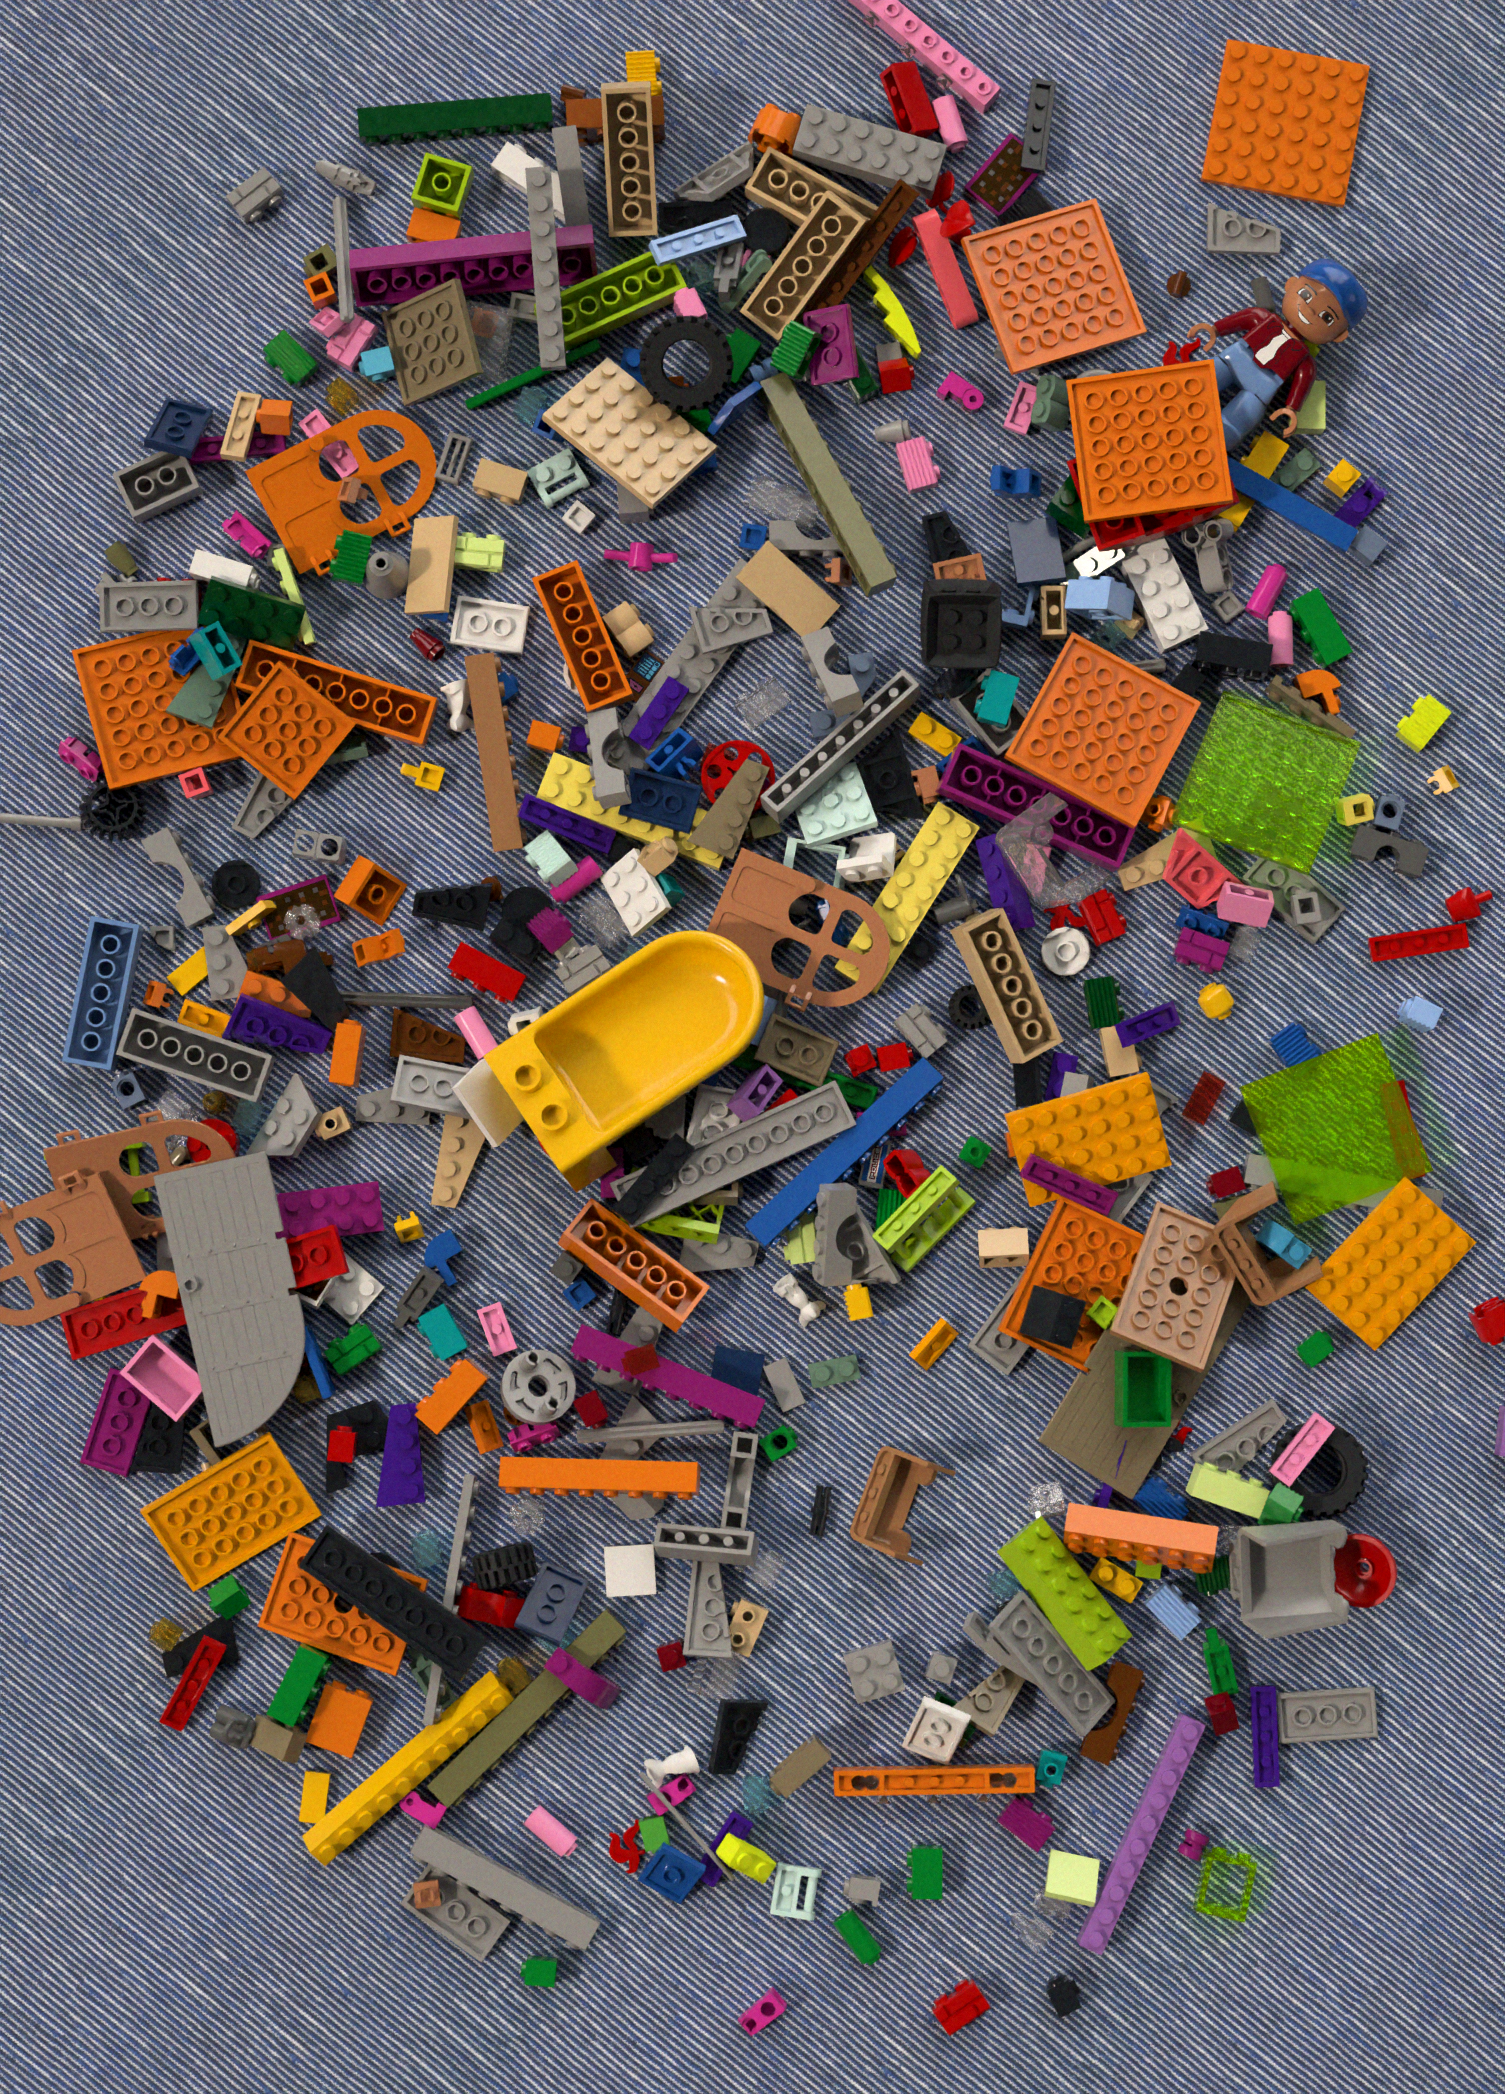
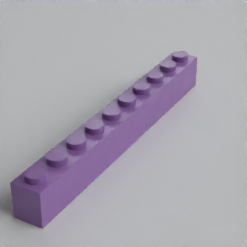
M1179 1711L1096 1894L1094 1907L1090 1908L1076 1940L1080 1946L1102 1956L1206 1725L1203 1722Z

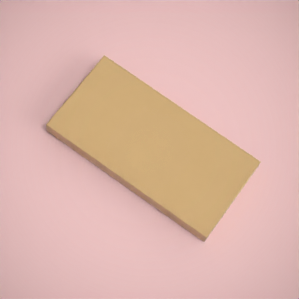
M450 515L414 519L405 614L420 615L449 612L459 517Z
M768 540L735 577L800 637L820 630L840 607L836 601Z

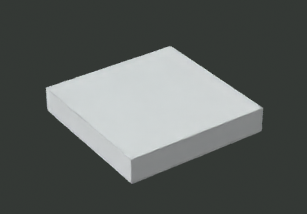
M654 1544L604 1547L607 1597L656 1594Z

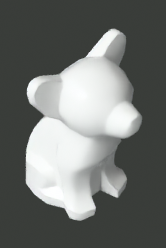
M468 679L454 681L441 687V692L446 694L447 708L451 714V718L447 722V729L463 732L469 728L474 731V722L466 715L470 702Z
M792 1274L785 1275L773 1287L774 1293L776 1292L782 1298L786 1297L793 1306L800 1309L799 1323L803 1327L807 1326L808 1321L816 1320L820 1310L826 1308V1304L822 1301H808L805 1292L798 1286V1281Z
M685 1746L681 1752L668 1756L663 1761L654 1759L644 1761V1765L647 1767V1776L652 1780L657 1789L662 1785L665 1774L700 1772L696 1757L688 1746Z

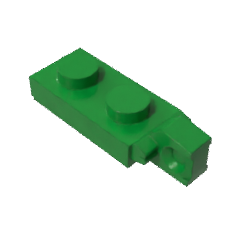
M1214 1626L1204 1628L1207 1642L1202 1643V1651L1213 1696L1226 1691L1229 1695L1239 1693L1228 1644L1225 1643L1224 1638L1218 1639L1217 1630Z

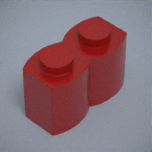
M912 1149L893 1150L883 1160L885 1170L896 1180L899 1191L907 1199L932 1175L924 1168L920 1156Z

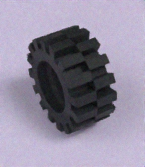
M975 985L962 986L951 996L948 1003V1012L955 1025L965 1030H974L982 1027L990 1019ZM974 998L979 1002L980 1011L976 1016L968 1017L963 1014L961 1004L965 999Z

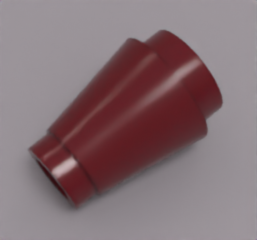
M416 628L410 635V639L427 661L431 660L433 663L438 661L446 651L442 641L420 628Z

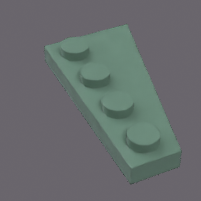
M225 632L241 660L248 639ZM201 661L167 707L166 713L212 730L237 668L212 681Z

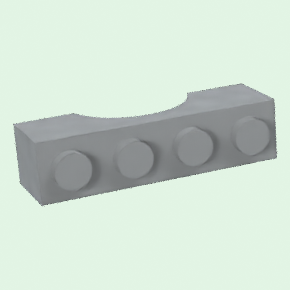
M769 521V541L787 558L789 555H798L799 558H812L813 555H823V558H837V555H844L833 535L826 539L814 540L804 536L797 529L794 521Z
M828 626L802 636L803 647L800 648L801 655L805 662H810L807 665L812 678H818L815 682L820 694L825 693L826 695L823 699L828 711L833 709L836 718L864 708L860 691L853 676L838 675L830 671L831 667L840 659Z
M616 707L588 713V723L585 724V732L587 738H590L591 743L587 745L589 758L593 760V765H590L589 768L592 780H595V786L592 787L594 800L599 801L603 809L632 803L630 785L624 771L608 765L609 754L616 745L624 741L621 717Z
M166 827L143 839L141 842L152 863L155 865L173 866L182 875L184 891L181 899L175 906L186 927L192 929L215 917L214 909L217 906L210 895L206 897L202 889L205 887V884L199 873L195 875L192 871L191 866L194 863L188 852L183 854L179 846L182 844V840L176 830L172 832Z
M848 1183L820 1184L819 1192L816 1196L818 1216L815 1218V1228L817 1236L813 1245L815 1264L812 1267V1275L814 1280L823 1287L851 1285L853 1261L840 1254L836 1245V1234L839 1226L847 1217L856 1213L857 1189Z
M734 1430L720 1529L745 1531L758 1433Z

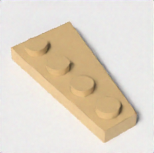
M445 1114L431 1205L450 1208L457 1207L486 1139L474 1120Z

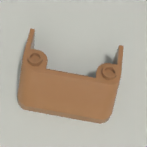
M1273 1181L1236 1200L1213 1229L1217 1245L1252 1302L1258 1306H1266L1323 1277L1318 1256L1304 1262L1299 1269H1295L1279 1256L1268 1261L1246 1223L1254 1219L1258 1211L1278 1201Z
M889 1446L882 1447L877 1453L851 1524V1537L894 1558L922 1566L924 1561L908 1555L911 1547V1537L907 1532L902 1531L919 1484L924 1486L932 1484L938 1471L951 1476H955L956 1472Z

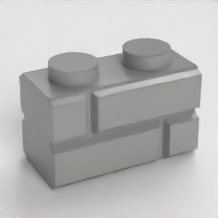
M263 167L226 195V198L244 223L247 224L250 221L252 223L258 221L263 216L262 212L269 206L271 208L277 206L282 201L281 197L284 193L275 179Z
M589 943L577 951L579 953L578 956L572 960L570 957H567L557 964L558 969L555 972L571 996L612 969L596 944L591 946Z
M915 1003L893 1023L918 1054L927 1059L948 1041L945 1038L948 1033L940 1023L935 1025L931 1021L932 1013L924 1004L919 1006Z

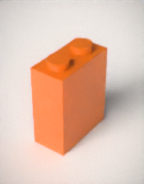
M344 1019V1024L337 1023L329 1082L334 1085L359 1087L367 1029L362 1027L359 1021Z
M333 1680L332 1683L327 1682L325 1684L305 1742L352 1758L375 1699L371 1698V1693L357 1688L355 1692L347 1689V1684Z

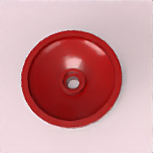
M1360 1533L1347 1535L1344 1547H1334L1335 1592L1343 1596L1351 1606L1358 1608L1376 1606L1386 1600L1395 1588L1397 1566L1394 1557L1381 1541L1370 1535ZM1363 1563L1368 1564L1369 1570L1364 1569Z

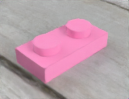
M327 306L309 321V324L316 331L327 338L337 335L345 323L340 320L339 313Z
M1020 381L1004 422V429L1026 436L1031 423L1032 408L1037 400L1036 386Z
M501 1302L477 1310L494 1357L518 1348Z

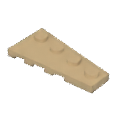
M1203 815L1182 827L1186 833L1217 859ZM1177 831L1117 869L1124 892L1163 880L1162 876Z

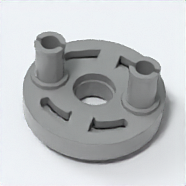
M530 1350L516 1356L505 1369L500 1383L501 1397L507 1410L518 1420L531 1425L549 1424L562 1417L571 1406L576 1391L575 1378L568 1364L558 1355L545 1350ZM533 1380L541 1381L546 1387L545 1395L537 1397L531 1394L528 1388L529 1383Z

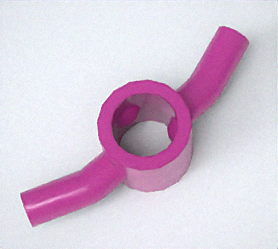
M642 542L630 543V551L604 550L605 559L629 561L628 568L634 571L649 572L652 571L653 563H676L678 561L677 553H654V545Z

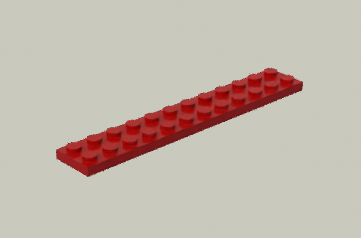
M335 1224L286 1239L297 1285L295 1288H288L289 1292L350 1272ZM138 1287L60 1313L72 1361L187 1325L182 1300L165 1296L160 1319L143 1317L141 1306L148 1292L139 1290Z

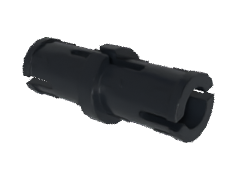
M617 1288L614 1290L612 1304L608 1306L610 1313L605 1332L621 1335L624 1314L628 1312V1308H626L628 1297Z
M816 1485L814 1507H811L810 1510L813 1514L809 1535H816L818 1525L817 1536H825L827 1515H830L828 1505L832 1487L826 1486L824 1496H822L823 1486Z

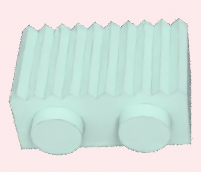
M545 830L524 847L528 853L525 856L526 860L533 868L537 866L540 868L537 873L546 884L550 881L554 887H558L559 884H562L563 881H566L567 878L578 872L577 866L548 830Z

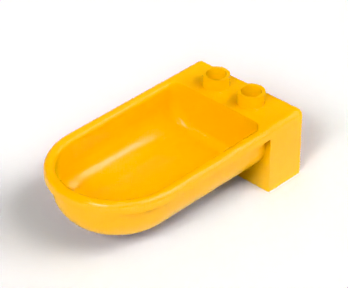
M705 931L674 932L649 943L483 1055V1057L561 1174L577 1193L617 1166L606 1149L608 1145L718 1072L746 1050L755 1037L763 1017V985L752 960L732 941Z

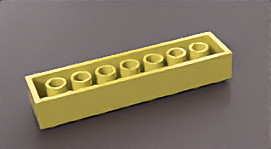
M553 752L537 793V798L649 845L654 840L659 842L667 836L680 849L677 854L678 856L720 872L725 859L724 856L687 842L708 811L697 807L690 835L618 815L620 806L603 809L599 801L594 800L592 787L595 786V780H592L589 765Z
M939 801L897 866L894 876L889 879L872 906L886 927L890 943V954L886 971L878 985L870 992L874 996L980 828ZM865 921L862 922L847 946V949L861 955L867 954L873 946V937ZM839 959L834 967V971L854 983L858 981L860 973L856 966Z

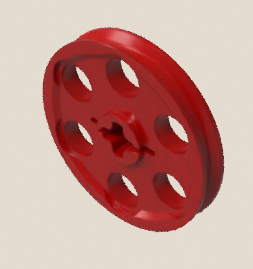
M743 740L728 741L717 746L706 758L701 773L703 790L708 800L714 804L716 802L715 792L718 789H725L734 777L727 768L737 773L744 761L752 753H758L762 757L761 764L770 768L766 776L769 780V786L760 791L752 812L762 807L760 796L775 784V770L768 754L756 744ZM731 747L738 751V757L733 761H729L724 757L725 750ZM716 765L721 768L722 772L718 778L712 779L708 776L707 770L710 766Z

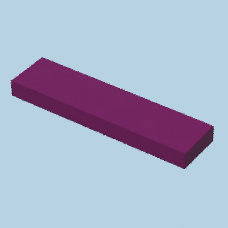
M261 431L253 432L246 459L275 456L287 450L286 436L261 434ZM225 435L202 438L192 459L189 458L190 465L233 461L221 459L220 456Z
M1030 1153L1019 1174L1020 1177L1105 1216H1108L1119 1196L1113 1190Z

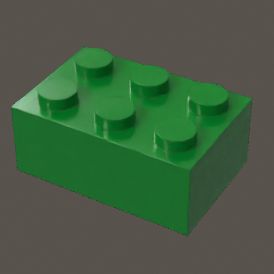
M1115 1350L1114 1425L1119 1427H1171L1170 1359L1149 1350Z
M305 1643L299 1645L266 1714L291 1727H294L298 1722L302 1723L311 1709L307 1705L309 1700L313 1701L322 1686V1684L318 1683L320 1678H324L328 1674L333 1664V1661L329 1660L332 1653Z

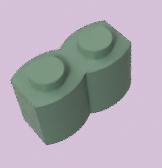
M1042 375L1036 388L1037 400L1032 408L1031 421L1049 431H1064L1069 419L1066 380L1055 375Z

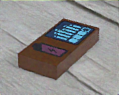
M646 649L626 675L634 696L632 701L637 703L665 664Z

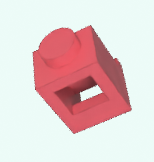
M202 767L178 775L186 799L193 798L196 801L214 794L206 771Z

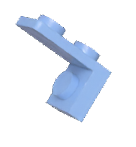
M1030 586L1024 615H1019V611L1013 609L1002 611V626L1025 631L1027 624L1032 625L1035 611L1031 610L1032 601H1037L1040 587Z

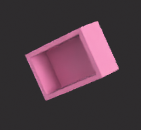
M152 1335L120 1372L123 1377L176 1422L182 1421L203 1396L197 1368L158 1335Z

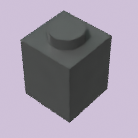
M564 1250L549 1271L569 1286L579 1275L585 1264Z

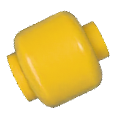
M1213 982L1199 991L1198 1003L1208 1018L1222 1020L1232 1013L1230 1009L1234 1005V999L1225 985Z

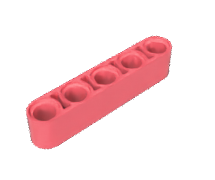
M931 209L913 217V227L955 330L979 321L978 313L948 238L940 235L942 222L936 209Z

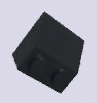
M1033 1285L1018 1332L1072 1349L1086 1301Z

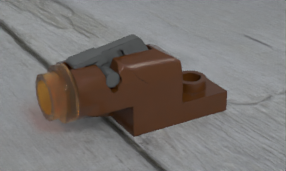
M285 934L258 945L257 948L251 949V952L246 953L249 970L259 973L266 970H281V967H284L286 974L308 950L306 942L291 939ZM327 951L319 952L326 968L336 966L335 958L332 954L328 955Z

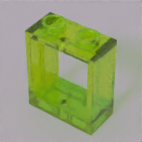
M1213 1846L1212 1850L1205 1848L1193 1909L1199 1913L1245 1923L1257 1868V1862L1251 1859L1252 1855L1243 1852H1237V1855L1228 1854L1227 1849ZM1213 1860L1247 1867L1239 1908L1205 1900Z

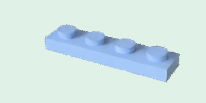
M736 214L650 241L648 246L657 266L660 267L743 241L747 235Z

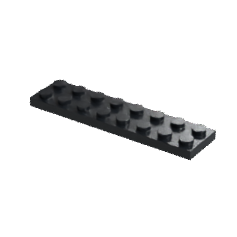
M329 1524L324 1527L299 1565L304 1571L459 1681L463 1680L490 1639Z

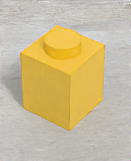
M1342 459L1327 476L1323 484L1338 497L1342 498L1358 480L1361 473L1346 460Z

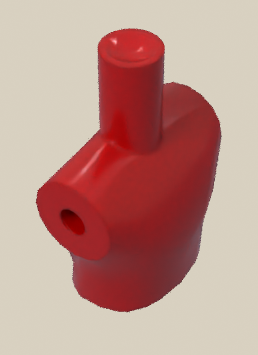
M1469 886L1446 898L1445 904L1453 922L1456 923L1482 915L1479 904L1493 899L1490 890L1475 895Z

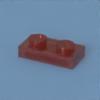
M1203 1071L1181 1115L1204 1126L1226 1082Z

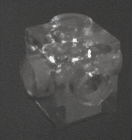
M301 904L300 907L294 905L292 910L287 911L284 924H287L285 929L291 932V937L304 941L305 937L312 939L314 934H318L321 921L319 920L320 916L314 913V907L306 904ZM299 917H304L305 923L298 925Z
M524 1494L520 1495L517 1505L512 1504L508 1518L512 1519L511 1527L515 1528V1532L523 1535L535 1534L537 1528H542L546 1517L545 1514H542L545 1507L544 1501Z

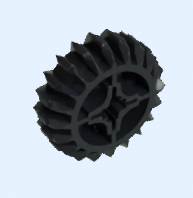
M106 777L103 778L102 785L98 781H94L95 790L87 787L86 792L89 795H82L81 800L85 803L79 805V809L84 811L80 814L81 820H86L84 827H92L90 831L92 836L100 832L99 840H103L105 835H108L109 842H113V836H118V840L120 842L123 841L122 834H126L127 837L131 838L132 832L130 829L138 832L140 827L137 823L143 824L145 822V819L140 816L145 815L147 812L142 807L146 804L145 799H139L142 796L141 790L133 792L136 788L133 785L109 791ZM113 792L126 796L130 801L115 798ZM105 794L106 801L104 804L99 805L97 809H93L96 800ZM110 800L112 801V805L115 806L116 809V819L114 818V814L111 813L109 808ZM134 809L129 820L121 824L120 817L128 813V810ZM96 818L109 819L113 826L104 825Z

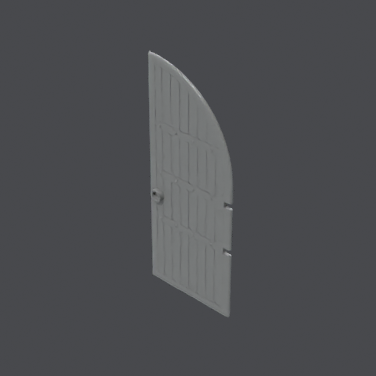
M266 1151L153 1176L215 1448L233 1443L253 1433L279 1410L295 1385L304 1356V1317L299 1294L289 1295L288 1288H295L297 1285L286 1238H276L275 1232L284 1231Z

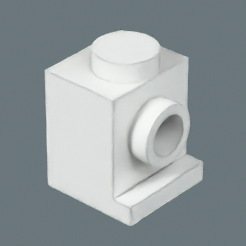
M539 1006L535 1009L512 1014L510 1021H508L510 1035L512 1036L526 1027L523 1021L530 1020L532 1023L543 1016L542 1007Z

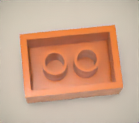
M470 1358L458 1359L449 1369L452 1374L447 1379L445 1377L441 1378L432 1389L435 1393L431 1397L425 1396L415 1407L418 1409L415 1416L436 1435L440 1434L491 1378Z

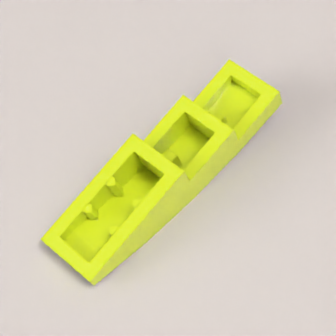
M870 266L864 271L863 279L877 292L874 295L873 303L887 316L884 319L883 327L918 360L921 355V349L914 329L902 305L888 284Z

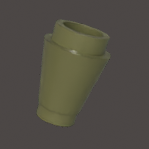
M120 540L104 551L107 555L106 559L125 574L127 578L139 570L126 544H122Z

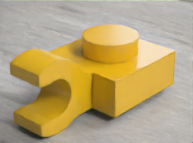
M421 761L420 768L403 763L400 773L416 778L415 786L438 793L445 768Z

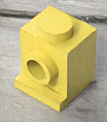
M1360 793L1341 799H1334L1338 823L1350 826L1374 819L1373 811H1375V804L1370 795Z

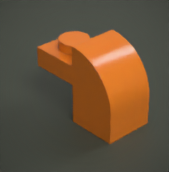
M1311 670L1296 675L1292 679L1295 688L1301 691L1300 694L1303 700L1306 701V699L1309 700L1319 696L1325 715L1327 712L1334 716L1340 713L1341 702L1337 694L1334 695L1333 691L1338 690L1341 684L1333 674L1325 670Z
M399 928L391 929L378 936L362 938L352 944L358 967L389 961L403 956L402 953L406 952L405 940Z
M155 1271L149 1274L139 1287V1290L148 1292L142 1301L143 1317L160 1319L165 1296L181 1299L175 1271Z

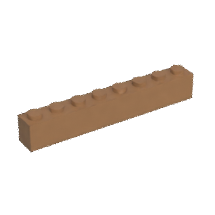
M494 652L465 656L494 852L524 848L523 843L528 842L526 828H521L520 818L516 817L521 804H517L516 794H520L519 780H514L512 770L517 769L515 755H510L509 745H513L511 730L506 731L505 721H509L508 708L502 705L501 697L506 696L504 682H499L498 672H502L500 657L495 658Z

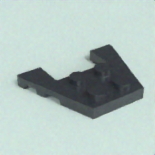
M376 1400L327 1415V1494L349 1487L342 1462L327 1460L330 1430H337V1426L352 1427V1432H358L355 1457L385 1447L389 1418Z

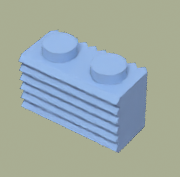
M1415 996L1401 1003L1397 1014L1400 1015L1398 1020L1399 1023L1403 1021V1024H1407L1408 1027L1412 1026L1413 1029L1416 1028L1417 1031L1421 1030V1033L1435 1028L1443 1008Z
M1164 1582L1144 1604L1181 1641L1201 1622L1202 1619L1198 1616L1201 1611L1191 1601L1186 1604L1180 1598L1183 1593L1173 1583L1169 1586Z

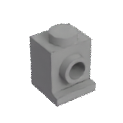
M1309 889L1295 891V895L1290 897L1294 921L1293 926L1297 927L1321 922L1317 892L1310 893ZM1304 903L1307 905V912L1300 910V904Z
M850 1873V1879H845L843 1895H848L849 1898H852V1902L867 1904V1900L871 1901L872 1906L877 1907L881 1884L880 1878Z

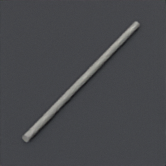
M640 1772L639 1776L726 1876L733 1881L735 1877L649 1778L643 1772Z

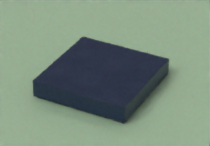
M716 1346L711 1377L758 1396L765 1355Z

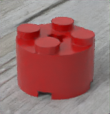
M210 1118L199 1122L222 1135L231 1146L235 1156L238 1157L240 1138L232 1125L222 1120ZM188 1136L186 1146L191 1158L195 1162L209 1159L211 1156L209 1147L202 1141Z
M1498 1296L1473 1308L1475 1314L1468 1313V1317L1480 1341L1483 1343L1490 1342L1491 1346L1505 1340V1299L1499 1300Z

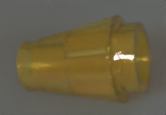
M211 1090L203 1096L202 1106L209 1114H219L226 1107V1098L222 1092ZM210 1097H214L215 1103L213 1105H208V1099H211Z

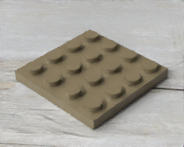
M454 278L381 313L404 406L417 404L483 373L460 279Z

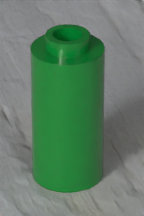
M853 1908L848 1909L832 1922L862 1965L865 1963L872 1965L881 1957L879 1954L882 1950Z

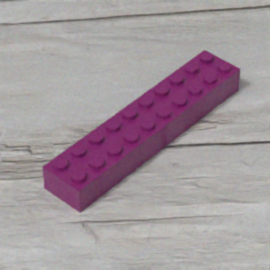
M592 224L556 228L560 286L579 284L598 275ZM530 231L349 250V267L357 307L406 302L454 278L460 279L464 296L535 288Z

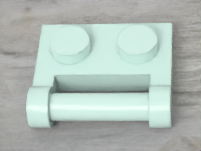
M569 448L526 471L547 509L553 507V503L580 488L585 489L590 486ZM574 474L577 477V480L550 495L547 494L546 490Z
M778 1862L770 1914L814 1920L815 1912L813 1909L818 1878H821L822 1869ZM801 1875L808 1876L804 1908L802 1910L796 1909Z

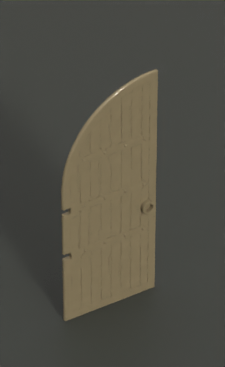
M1235 1277L1204 1370L1200 1373L1171 1360V1427H1119L1114 1425L1115 1350L1146 1349L1109 1334L1110 1325L1107 1330L1103 1331L1084 1363V1366L1090 1369L1089 1373L1085 1375L1079 1371L1038 1441L1132 1500L1251 1302L1238 1277ZM1175 1278L1170 1281L1169 1287L1172 1293L1178 1296L1186 1294L1187 1288L1183 1280ZM1127 1440L1124 1453L1121 1459V1463L1118 1469L1117 1463L1120 1455L1122 1454L1125 1441Z

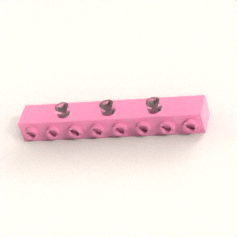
M848 0L865 14L862 19L868 27L873 29L878 25L902 46L899 52L906 59L910 60L914 56L938 76L936 83L944 91L949 87L952 88L982 115L999 97L1000 87L898 0Z

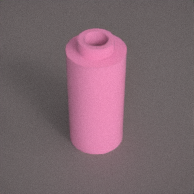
M946 95L937 98L931 102V107L939 126L943 144L947 145L946 151L958 153L965 149L968 139L954 96Z
M1275 611L1273 616L1268 617V644H1273L1269 667L1293 666L1292 616L1287 615V611Z
M475 1006L467 1008L453 1018L478 1060L484 1059L483 1055L498 1046Z
M541 1805L524 1822L528 1829L560 1857L564 1854L569 1856L578 1846L575 1843L577 1837Z

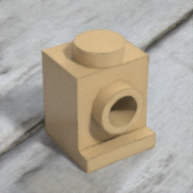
M665 836L659 842L654 840L649 846L643 847L637 861L655 877L674 862L680 849L672 839Z
M339 1106L322 1114L314 1131L318 1138L323 1137L325 1141H328L353 1130V1127L344 1107ZM330 1119L335 1122V1126L331 1129L326 1126V1122Z

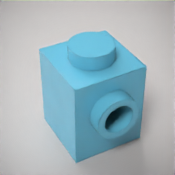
M389 346L360 353L362 358L361 361H358L361 376L366 375L368 382L382 383L388 377L396 376Z

